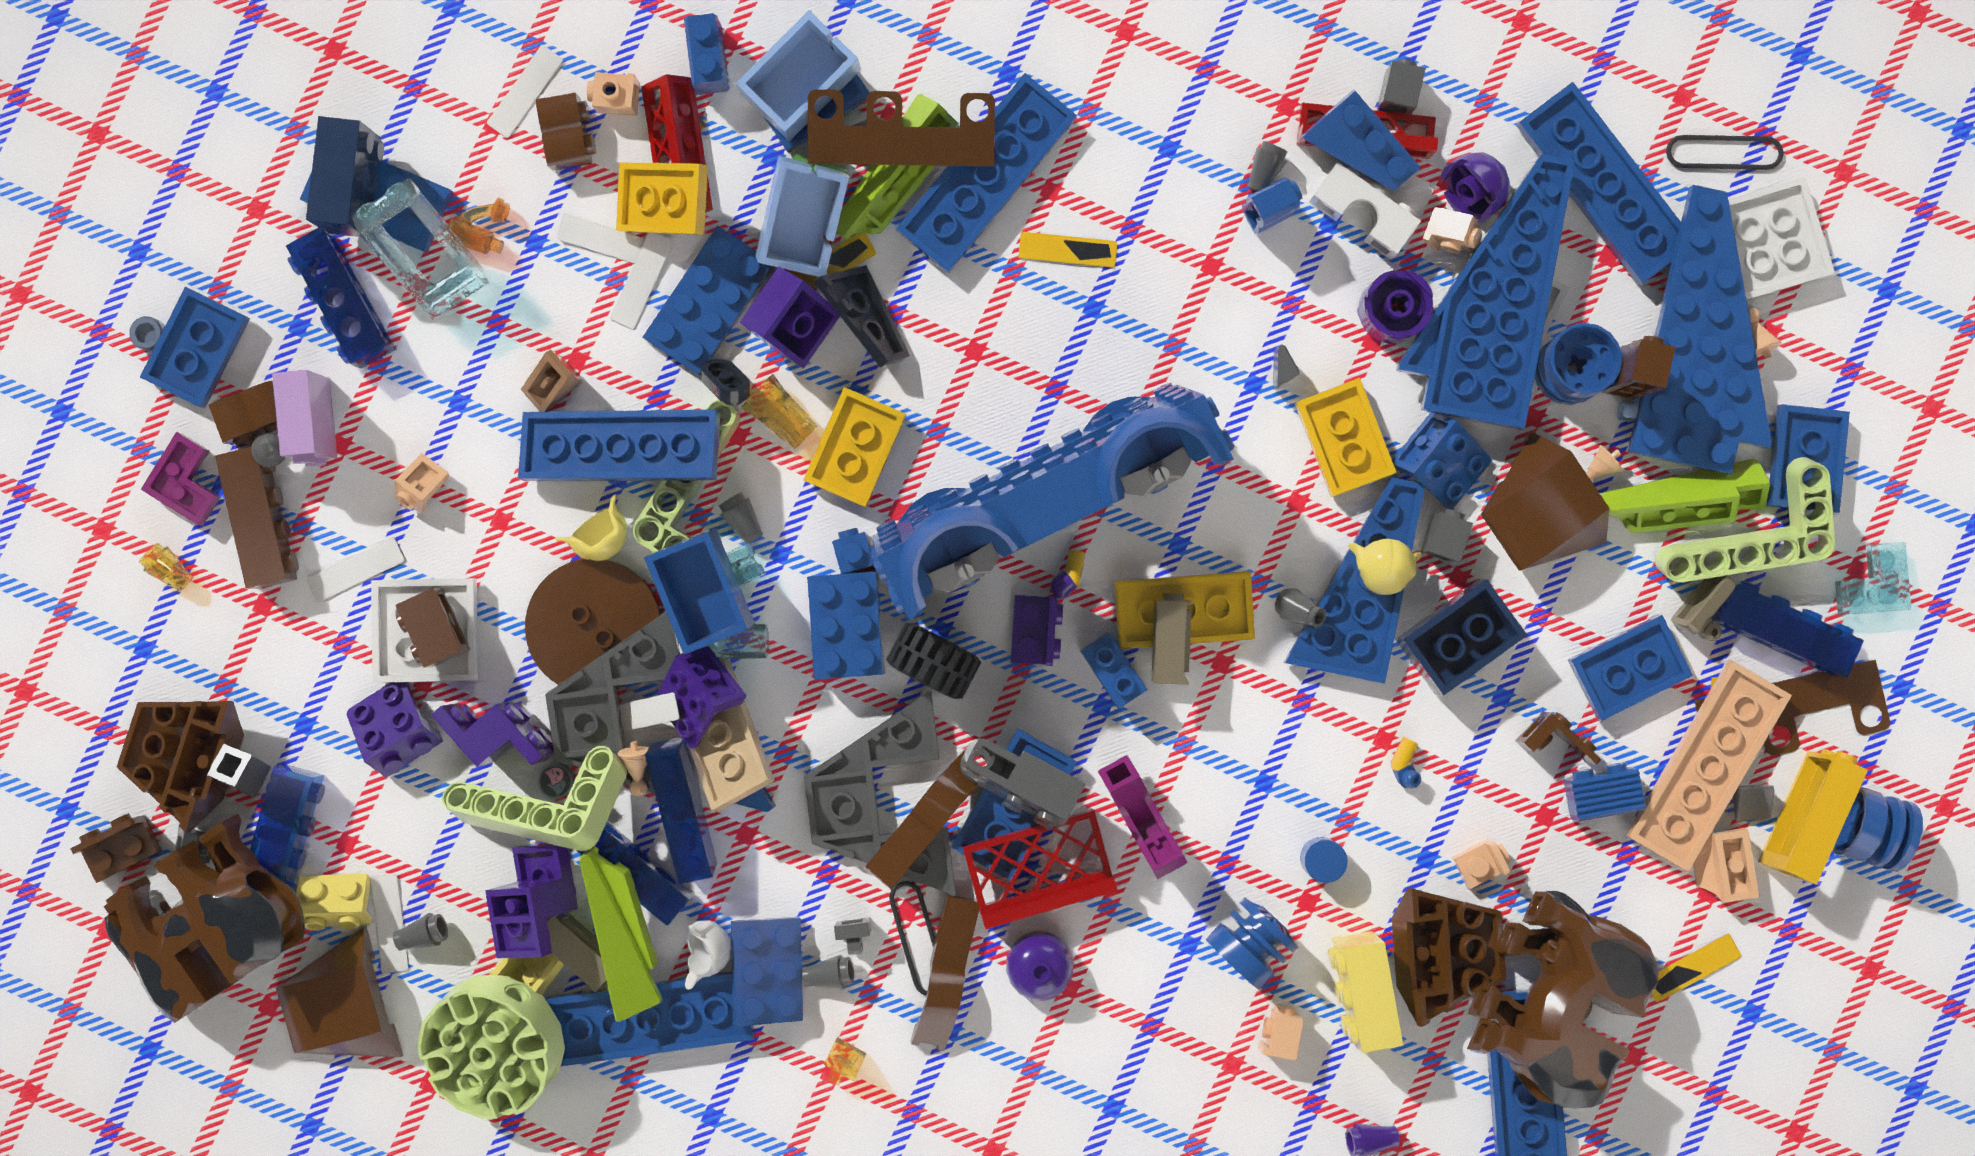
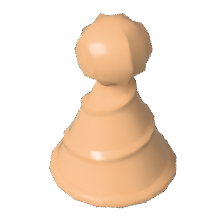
M1749 307L1748 312L1756 356L1763 354L1765 359H1769L1772 357L1770 351L1779 347L1782 342L1759 323L1761 315L1758 309Z
M1600 445L1586 472L1590 480L1601 476L1604 477L1611 473H1617L1618 471L1622 472L1623 468L1616 460L1621 453L1615 450L1611 454L1604 446Z
M637 741L630 742L631 747L620 750L618 756L622 759L628 773L633 778L629 785L630 793L633 796H642L647 792V783L642 778L652 749L638 746Z

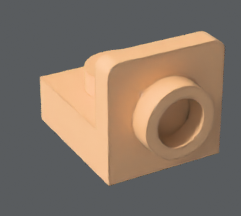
M421 453L395 480L397 501L406 509H415L420 514H423L427 509V501L449 479V472Z
M1489 839L1452 857L1466 887L1469 889L1499 874L1506 876L1511 873L1507 865L1511 862V859L1502 844L1497 845L1496 842Z

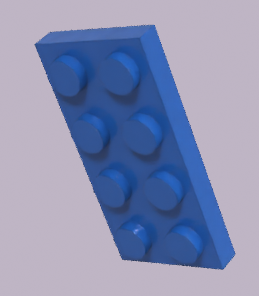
M378 161L377 174L380 177V190L378 195H374L373 208L376 211L375 227L370 230L428 254L454 192L449 188L394 165ZM311 173L300 197V200L308 203Z
M717 225L642 338L701 376V366L705 362L710 361L716 354L774 266L758 263L756 258L757 251Z
M1017 728L1006 750L1017 756H1020L1024 750L1069 775L1077 763L1076 760ZM983 789L951 848L964 855L962 846L1039 824L1033 821L1034 815L1025 810H1022L1021 813L1012 811L1002 804L1004 799ZM1035 835L1024 838L1032 841ZM1019 839L1010 841L1003 854L1020 863L1029 845ZM1003 844L993 846V848L999 851ZM987 849L971 853L974 861L988 869L996 857V854ZM1001 858L993 872L1010 881L1017 866Z

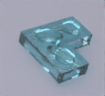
M1906 542L1866 545L1869 579L1835 581L1838 615L1911 610Z

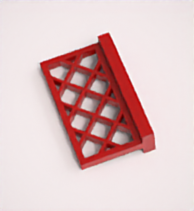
M1094 809L1070 815L1068 820L1062 825H1068L1065 832L1053 826L1051 830L1062 835L1053 853L1037 845L1042 833L1050 830L1041 825H1035L962 846L985 929L1118 891L1115 879L1112 876ZM1089 819L1092 832L1086 843L1069 835L1076 822ZM1035 835L1032 841L1024 838ZM1017 839L1029 845L1020 863L1003 854L1010 841ZM1066 839L1083 847L1074 864L1057 856ZM1094 839L1097 850L1090 847ZM1003 844L999 851L993 848V846ZM1034 848L1050 857L1041 874L1025 866ZM987 849L996 854L987 872L974 865L972 852ZM1087 851H1090L1100 857L1103 870L1087 873L1078 867ZM1001 858L1017 866L1008 884L992 875ZM1055 860L1071 868L1065 881L1055 883L1046 878ZM1022 869L1038 878L1033 889L1027 892H1022L1013 887ZM977 872L984 876L981 884L979 883ZM1075 872L1082 874V876L1073 878ZM989 879L1005 887L999 900L985 904L982 891ZM1043 881L1050 884L1039 888ZM1010 891H1012V892H1014V893L1017 894V895H1013V896L1007 897V895L1009 894Z

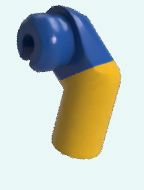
M1406 737L1402 738L1391 760V768L1397 782L1402 787L1414 789L1421 783V775L1416 773L1411 762L1419 744Z

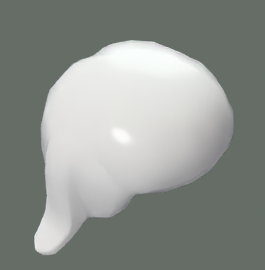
M710 920L697 921L688 926L687 943L691 952L688 958L689 974L685 981V987L688 990L692 989L702 977H710L722 970L730 959L731 940L729 935L717 923Z

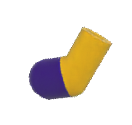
M1070 550L1066 567L1053 578L1050 589L1055 597L1064 599L1079 586L1085 559V553L1082 551Z

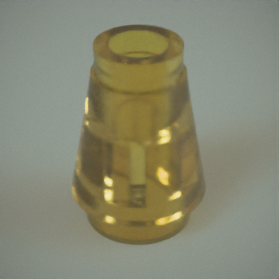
M160 543L152 546L139 560V563L144 567V572L176 589L178 592L182 591L194 578L168 546L163 547Z

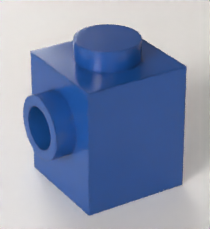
M853 528L838 533L839 539L833 540L832 544L841 574H850L875 567L870 549L871 545L866 532L859 533L858 528Z

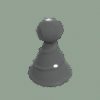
M264 434L254 440L251 446V454L258 464L265 467H274L280 465L285 460V457L280 456L278 436Z

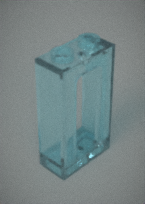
M410 178L403 183L399 182L392 185L385 195L373 203L369 202L362 205L356 214L352 216L358 234L432 320H435L489 283L479 262ZM408 206H410L458 265L455 271L437 283H430L381 225Z

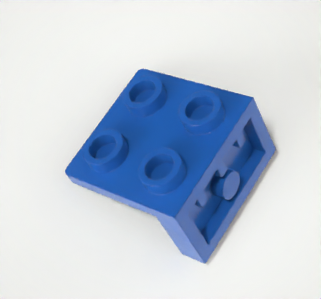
M1430 412L1394 456L1392 462L1398 471L1416 478L1445 509L1453 510L1490 465L1492 458L1457 420L1446 415Z

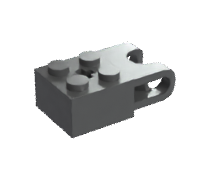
M976 739L967 746L960 762L961 773L966 779L1004 799L1002 804L1012 811L1021 813L1022 810H1025L1034 815V822L1050 830L1053 826L1060 828L1068 820L1086 784L1024 750L1020 756H1017L986 739ZM973 757H981L986 761L987 765H977Z

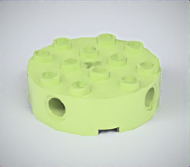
M477 975L455 985L435 1005L422 1022L417 1044L420 1060L425 1062V1067L431 1075L428 1080L436 1093L457 1110L481 1119H497L500 1115H511L514 1113L516 1115L528 1110L560 1071L565 1050L561 1024L546 999L528 985L502 975Z

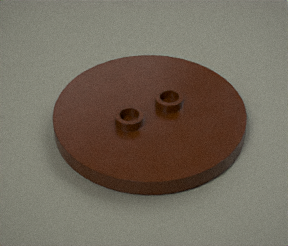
M581 559L567 563L551 572L533 593L525 616L526 642L538 668L558 685L660 616L661 611L649 585L630 568L610 560L593 561ZM629 684L617 685L616 690L621 689Z

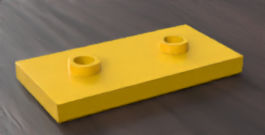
M1251 571L1114 581L1118 645L1120 649L1153 647L1154 599H1163V593L1184 594L1183 600L1192 602V605H1187V609L1191 610L1190 644L1255 639Z

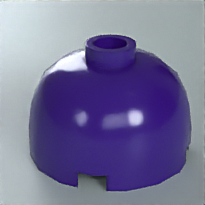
M1484 152L1467 153L1458 157L1444 167L1441 175V183L1446 180L1449 189L1444 192V195L1453 210L1473 215L1478 220V223L1484 222L1497 213L1505 205L1510 193V180L1505 166L1495 157Z
M1033 931L1022 935L1012 945L1007 954L1006 972L1010 984L1020 995L1030 1000L1046 1001L1057 997L1067 988L1073 976L1074 962L1069 947L1060 938L1047 931Z

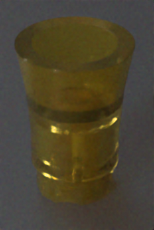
M771 374L741 406V409L762 422L782 441L785 442L787 440L795 450L818 426L813 420L808 418L809 414L791 397L774 374Z

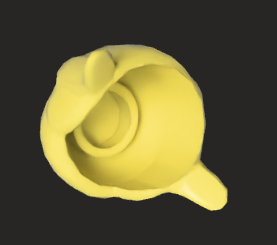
M616 494L612 496L608 509L595 514L575 530L571 537H557L555 540L566 542L580 558L587 560L603 561L617 554L626 542L627 523L615 504Z
M1393 539L1378 540L1364 548L1353 542L1348 544L1349 549L1356 556V563L1365 586L1372 592L1380 595H1391L1400 592L1415 577L1417 570L1416 561L1422 556L1421 552L1412 554L1407 545Z

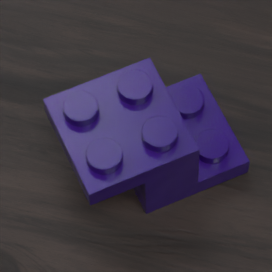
M510 701L495 704L480 718L468 705L464 704L462 706L460 703L442 705L431 714L434 720L476 767L494 763L513 745L530 765L547 761L554 755V749L551 746L553 744L551 736L544 729L539 728L537 730L529 721L532 718L531 714L520 703L514 704Z
M549 843L512 847L517 881L485 890L496 957H543L552 954L547 918L578 909L568 848Z

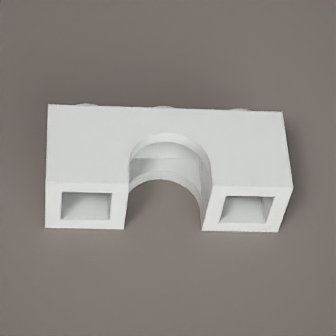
M1337 162L1309 203L1335 221L1349 207L1358 206L1367 210L1372 218V228L1364 242L1392 260L1402 249L1421 220L1415 217L1416 212L1404 203L1397 204L1388 198L1389 194L1384 188L1375 183L1370 185L1361 179V174L1358 170L1348 164L1341 165Z

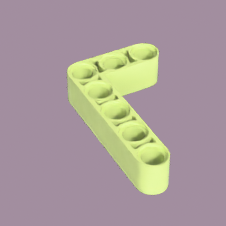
M715 400L710 403L706 410L718 411L721 408H728L731 411L730 421L727 424L720 425L719 457L739 425L740 414L734 406L727 405L720 400ZM662 480L633 527L635 540L650 551L656 552L674 545L679 540L684 541L691 538L675 527L704 480H692L688 483H682L681 480ZM674 494L677 499L676 508L673 511L665 512L661 506V501L665 495ZM654 522L659 528V534L655 540L648 541L645 539L643 531L647 524Z
M1806 457L1794 459L1786 469L1790 526L1668 545L1660 549L1655 556L1656 568L1674 582H1688L1820 561L1828 558L1835 549L1831 482L1828 469ZM1812 468L1813 475L1811 479L1803 483V474ZM1815 502V510L1806 516L1805 510L1807 506ZM1818 535L1817 544L1808 549L1809 540L1813 536ZM1783 540L1784 547L1779 553L1773 554L1775 544ZM1749 546L1748 555L1739 560L1740 550ZM1715 551L1713 562L1704 565L1706 555ZM1681 557L1680 566L1675 570H1669L1671 561L1674 558Z
M598 746L586 755L564 805L466 782H455L449 785L443 792L442 804L466 824L573 850L586 851L594 847L601 836L626 779L627 768L610 748Z

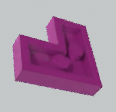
M180 432L174 434L140 489L195 524L202 526L221 498L216 493L193 480L210 450Z

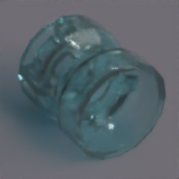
M751 543L727 553L740 586L766 574L762 564L757 563L755 560L756 552Z

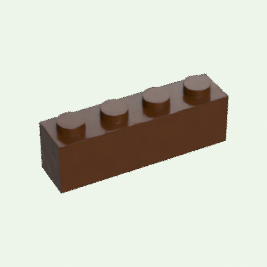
M251 447L215 455L245 588L261 589L298 580L296 571L299 569L298 560L295 553L291 551L288 538L291 537V529L288 521L283 518L280 506L283 505V495L279 486L275 485L273 476L276 466L265 467L258 464L251 454Z

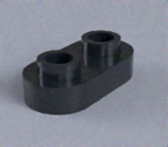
M714 359L705 362L701 366L703 384L720 401L727 405L736 406L742 404L750 397V380L733 362L724 359Z

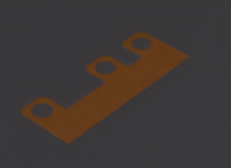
M815 89L808 94V164L994 166L995 99L989 93H965L960 99V128L902 127V97L896 91H871L867 95V126H844L843 95L840 91ZM822 96H829L836 102V113L829 119L820 118L814 109L816 100ZM881 97H887L895 104V113L888 120H881L874 114V103ZM974 99L983 100L988 106V115L983 121L975 122L967 115V106Z
M1876 659L1772 683L1792 695L1774 727H1786L1791 733V741L1787 746L1778 748L1771 743L1768 735L1764 742V747L1769 755H1779L1797 750L1800 742L1794 716L1846 704L1851 706L1855 727L1859 734L1867 735L1888 729L1890 718ZM1705 698L1694 701L1697 712ZM1874 705L1880 709L1882 719L1877 726L1868 727L1862 723L1860 713L1864 707Z

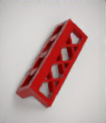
M666 74L642 85L641 89L653 163H665L669 156L671 163L706 165L695 89L692 85L691 77ZM660 89L661 101L657 107L654 91ZM663 122L666 126L664 140L661 139L660 133ZM708 174L705 213L713 210Z
M1301 103L1296 145L1317 147L1301 137L1313 125L1307 123L1308 112L1319 113L1324 116L1334 106ZM1372 110L1380 120L1389 122L1396 131L1392 133L1393 136L1411 157L1430 159L1437 152L1439 138L1434 137L1436 117ZM1397 122L1406 123V124L1403 125L1402 127H1400V125H1399ZM1412 124L1427 125L1425 136L1408 135L1404 130Z

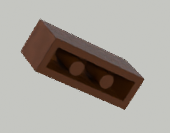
M1643 336V339L1621 346L1620 350L1623 357L1621 371L1614 383L1601 391V393L1633 400L1665 389L1676 347L1664 344L1665 339L1656 336Z

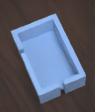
M808 10L736 82V85L741 95L790 142L808 123L807 98L809 92L815 89L840 91L861 68L858 57L837 37L833 39L831 31ZM822 96L816 100L814 105L816 114L832 99L831 97Z
M778 156L757 247L758 263L821 277L826 275L832 251L830 243L824 241L823 237L825 235L826 239L830 241L835 239L849 176L843 171L815 165L814 171H811L812 168L807 162Z

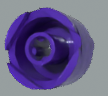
M1393 270L1383 273L1361 295L1357 314L1363 328L1371 337L1386 344L1400 343L1410 339L1423 330L1432 318V289L1423 277L1412 271ZM1397 301L1401 306L1397 312H1394L1391 307Z

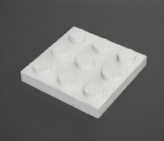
M1806 176L1728 199L1746 300L1835 274Z
M476 578L371 580L373 683L478 680ZM431 588H443L470 651L435 667L423 668L422 663L418 664L412 656L410 646L413 643L408 632L404 633L397 622L396 614L399 612L396 604Z

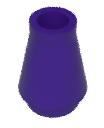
M1354 1124L1353 1128H1347L1345 1132L1346 1145L1351 1156H1370L1388 1148L1399 1146V1133L1394 1125Z

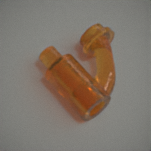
M497 198L493 204L473 207L462 212L456 219L453 218L450 221L446 230V241L483 254H487L489 250L500 254L504 247V241L494 238L492 231L472 224L479 219L489 216L491 222L504 223L510 212V204L506 203L502 198Z

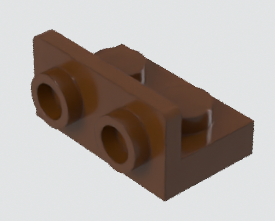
M130 813L120 816L109 822L112 828L102 833L100 829L90 831L79 837L80 844L70 848L73 855L82 854L96 883L102 882L162 852L145 815L132 818Z

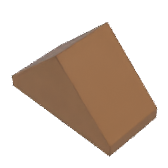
M550 349L545 352L520 390L539 412H548L582 382V379L562 356Z

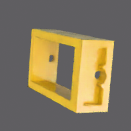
M1822 749L1821 753L1807 751L1760 856L1759 863L1790 877L1817 885L1868 771L1856 765L1857 758L1840 751L1835 753L1826 749Z

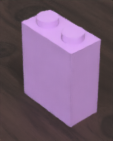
M309 370L272 373L280 456L293 459V464H305L307 467L326 465V459L337 458L330 378Z

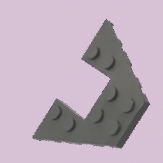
M666 612L545 694L555 761L581 768L588 752L598 746L610 748L622 761L618 756V752L625 749L616 686L665 679L675 656L680 654L679 642ZM684 742L649 747L652 749V752L649 755L642 778L647 783V791L656 794L659 798H668L691 806L696 811H700L702 809L698 774L688 744ZM627 770L623 785L629 787L633 778Z
M932 691L925 693L804 775L813 845L868 863L893 834H880L873 768L940 759ZM944 826L903 877L955 896L956 890L948 826Z

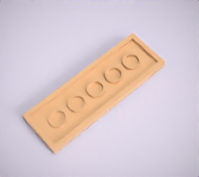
M1728 660L1645 801L1646 810L1638 812L1625 836L1689 872L1792 695L1740 664Z

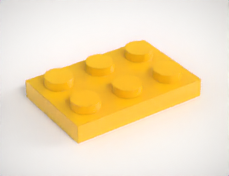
M619 162L616 231L704 235L708 165Z
M1360 378L1294 403L1331 498L1397 473Z
M844 387L803 480L866 508L907 415Z

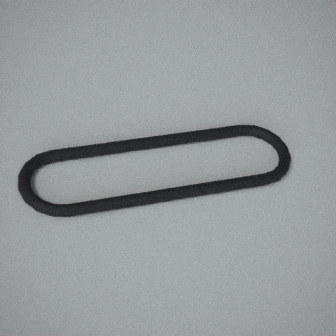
M1678 135L1670 140L1666 148L1668 160L1675 167L1768 170L1778 166L1784 154L1780 142L1768 136ZM1678 140L1767 141L1777 147L1778 158L1775 162L1768 165L1680 163L1673 158L1671 149Z
M902 881L891 890L889 895L890 905L913 984L918 992L926 996L927 991L921 988L918 983L896 908L894 896L899 888L909 886L916 891L932 946H934L935 935L920 888L913 882Z

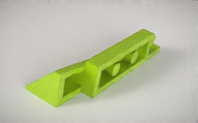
M923 94L916 96L902 117V127L955 128L959 124L938 102ZM871 165L841 210L836 233L846 240L850 239L851 235L868 233L870 235L882 233L935 166Z
M1748 459L1735 462L1732 474L1700 470L1604 492L1601 496L1609 506V517L1615 516L1623 522L1625 528L1632 533L1735 522L1738 509H1765L1770 482L1760 462L1757 459Z
M594 846L587 850L580 857L579 861L615 1020L622 1021L661 1003L663 1000L649 969H653L657 965L658 960L630 869L620 862L615 865L600 856L598 853L599 849Z

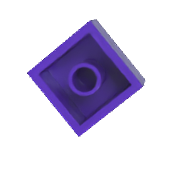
M778 267L739 323L777 353L804 369L840 316L832 305L807 283Z

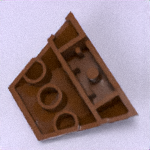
M1529 432L1523 441L1525 444L1519 455L1511 461L1510 465L1512 467L1504 481L1499 482L1481 513V516L1518 571L1606 544L1609 521V506L1572 451L1534 432Z
M137 702L116 767L143 793H149L159 803V808L164 813H170L180 823L178 826L185 833H190L224 799L228 786L209 777L207 774L223 744L238 750L241 748L244 732L234 702Z
M1407 888L1391 918L1396 987L1417 1026L1423 1027L1430 1023V1019L1440 1013H1448L1455 1009L1454 1006L1469 997L1474 998L1481 984L1496 986L1506 980L1505 955L1495 952L1503 932L1502 911Z
M367 926L362 927L276 987L294 1053L382 1057L403 1056L395 1024H389L372 964L375 954Z

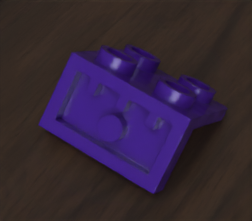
M1015 595L1011 663L1053 666V659H1060L1061 639L1055 638V626L1062 625L1063 604H1057V597Z
M709 646L687 654L676 655L656 695L659 696L671 692L675 694L679 719L670 722L691 749L699 746L715 713L741 705L747 696Z

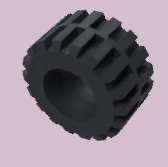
M915 623L904 624L886 659L890 666L901 673L953 699H963L982 663L971 652Z

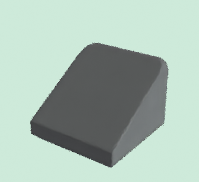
M1283 344L1274 351L1273 389L1280 387L1300 374L1292 356Z
M1774 785L1739 786L1733 795L1735 821L1771 818L1775 793Z

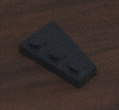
M867 265L822 275L814 281L818 289L880 368L901 362L910 356Z

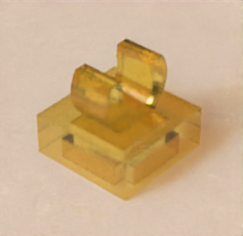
M837 1037L823 1064L831 1069L827 1080L838 1086L844 1076L854 1081L867 1053Z

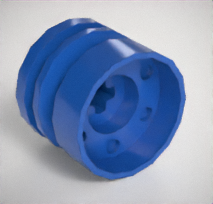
M1580 323L1569 326L1540 349L1535 372L1537 386L1546 397L1556 403L1565 405L1584 403L1613 384L1619 375L1623 358L1619 343L1611 332L1599 325ZM1568 365H1569V366L1575 365L1576 368H1577V371H1576V370L1570 371V370L1568 369Z
M1860 787L1834 845L1833 852L1857 861L1867 860L1870 865L1898 872L1909 864L1919 847L1923 832L1921 809L1916 803L1900 800L1892 796L1884 797L1880 792Z
M1244 897L1239 903L1250 915L1244 919L1233 909L1230 914L1239 927L1233 931L1220 923L1206 938V941L1239 974L1260 990L1274 975L1272 968L1265 960L1272 956L1276 960L1285 963L1287 959L1276 948L1282 943L1294 953L1299 946L1293 941L1288 929L1265 907L1251 902Z

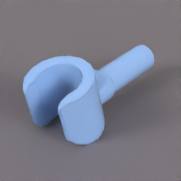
M1640 397L1633 399L1632 402L1623 400L1619 405L1617 419L1633 422L1638 413Z

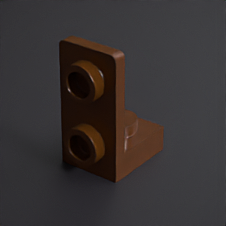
M1542 711L1515 740L1526 751L1535 752L1536 749L1541 751L1552 741L1553 736L1551 733L1554 731L1587 763L1597 765L1601 761L1594 753L1597 750L1596 746L1582 735L1578 738L1570 730L1572 724L1558 712L1553 714Z

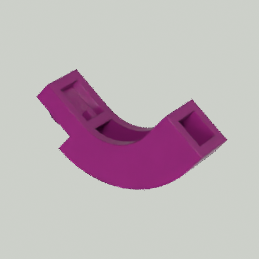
M1126 755L1098 770L1101 779L1157 880L1187 864L1188 862L1160 815L1129 756Z

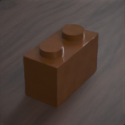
M431 588L396 604L399 612L396 614L397 622L404 633L408 632L413 643L410 646L412 656L418 664L422 663L423 668L435 667L470 651L443 588Z

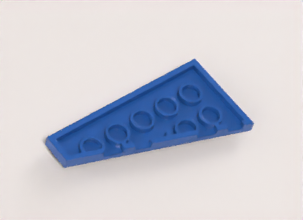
M1394 477L1389 478L1353 543L1364 548L1378 540L1393 539L1401 541L1412 551L1425 487L1419 482ZM1348 549L1317 603L1326 610L1324 623L1318 628L1304 625L1283 663L1385 684L1404 588L1400 592L1391 595H1380L1369 590L1361 578L1355 554Z

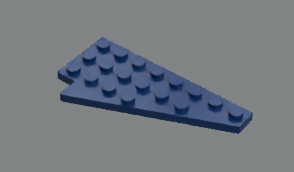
M1541 154L1536 159L1479 246L1475 249L1433 311L1432 318L1427 326L1419 332L1398 363L1396 371L1427 377L1421 411L1519 430L1525 429L1575 160Z
M1693 184L1688 189L1654 335L1665 339L1664 344L1676 347L1669 378L1665 389L1640 397L1638 413L1634 421L1627 452L1722 474H1732L1739 443L1761 448H1771L1772 440L1728 194L1725 191Z

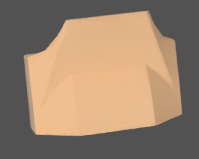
M1741 828L1710 834L1693 863L1697 887L1716 894L1725 903L1759 898L1748 829Z

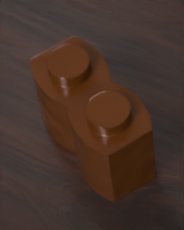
M576 92L536 99L547 166L552 171L592 164L591 155L596 154V145L593 135L587 134L586 121L591 120L587 101H581L580 96Z
M272 380L252 386L240 393L224 397L208 405L224 444L235 445V448H242L253 444L254 437L262 433L278 434Z

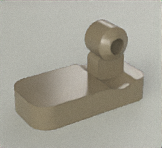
M1728 575L1703 579L1674 614L1671 622L1681 631L1690 634L1698 633L1701 638L1709 641L1718 640L1722 634L1721 626L1712 622L1710 617L1715 614L1736 587L1735 581Z

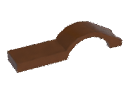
M965 750L931 785L906 819L865 866L866 870L890 890L894 888L936 838L954 812L979 786L966 779L961 773L960 762Z
M946 893L930 959V978L921 1016L914 1025L910 1041L911 1045L918 1046L919 1042L937 1045L936 1048L940 1051H944L961 1004L965 967L979 914L977 900L956 895L951 896Z

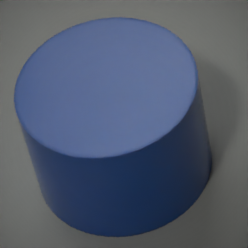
M1316 837L1309 840L1303 846L1300 854L1302 868L1316 881L1331 883L1338 880L1346 871L1348 860L1345 850L1338 843L1327 837Z

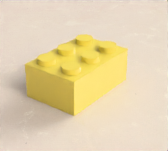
M1372 931L1331 938L1333 948L1328 949L1331 967L1337 970L1339 982H1335L1334 987L1338 1003H1342L1345 1010V1015L1340 1017L1344 1036H1348L1350 1043L1355 1044L1362 1053L1404 1046L1385 942Z

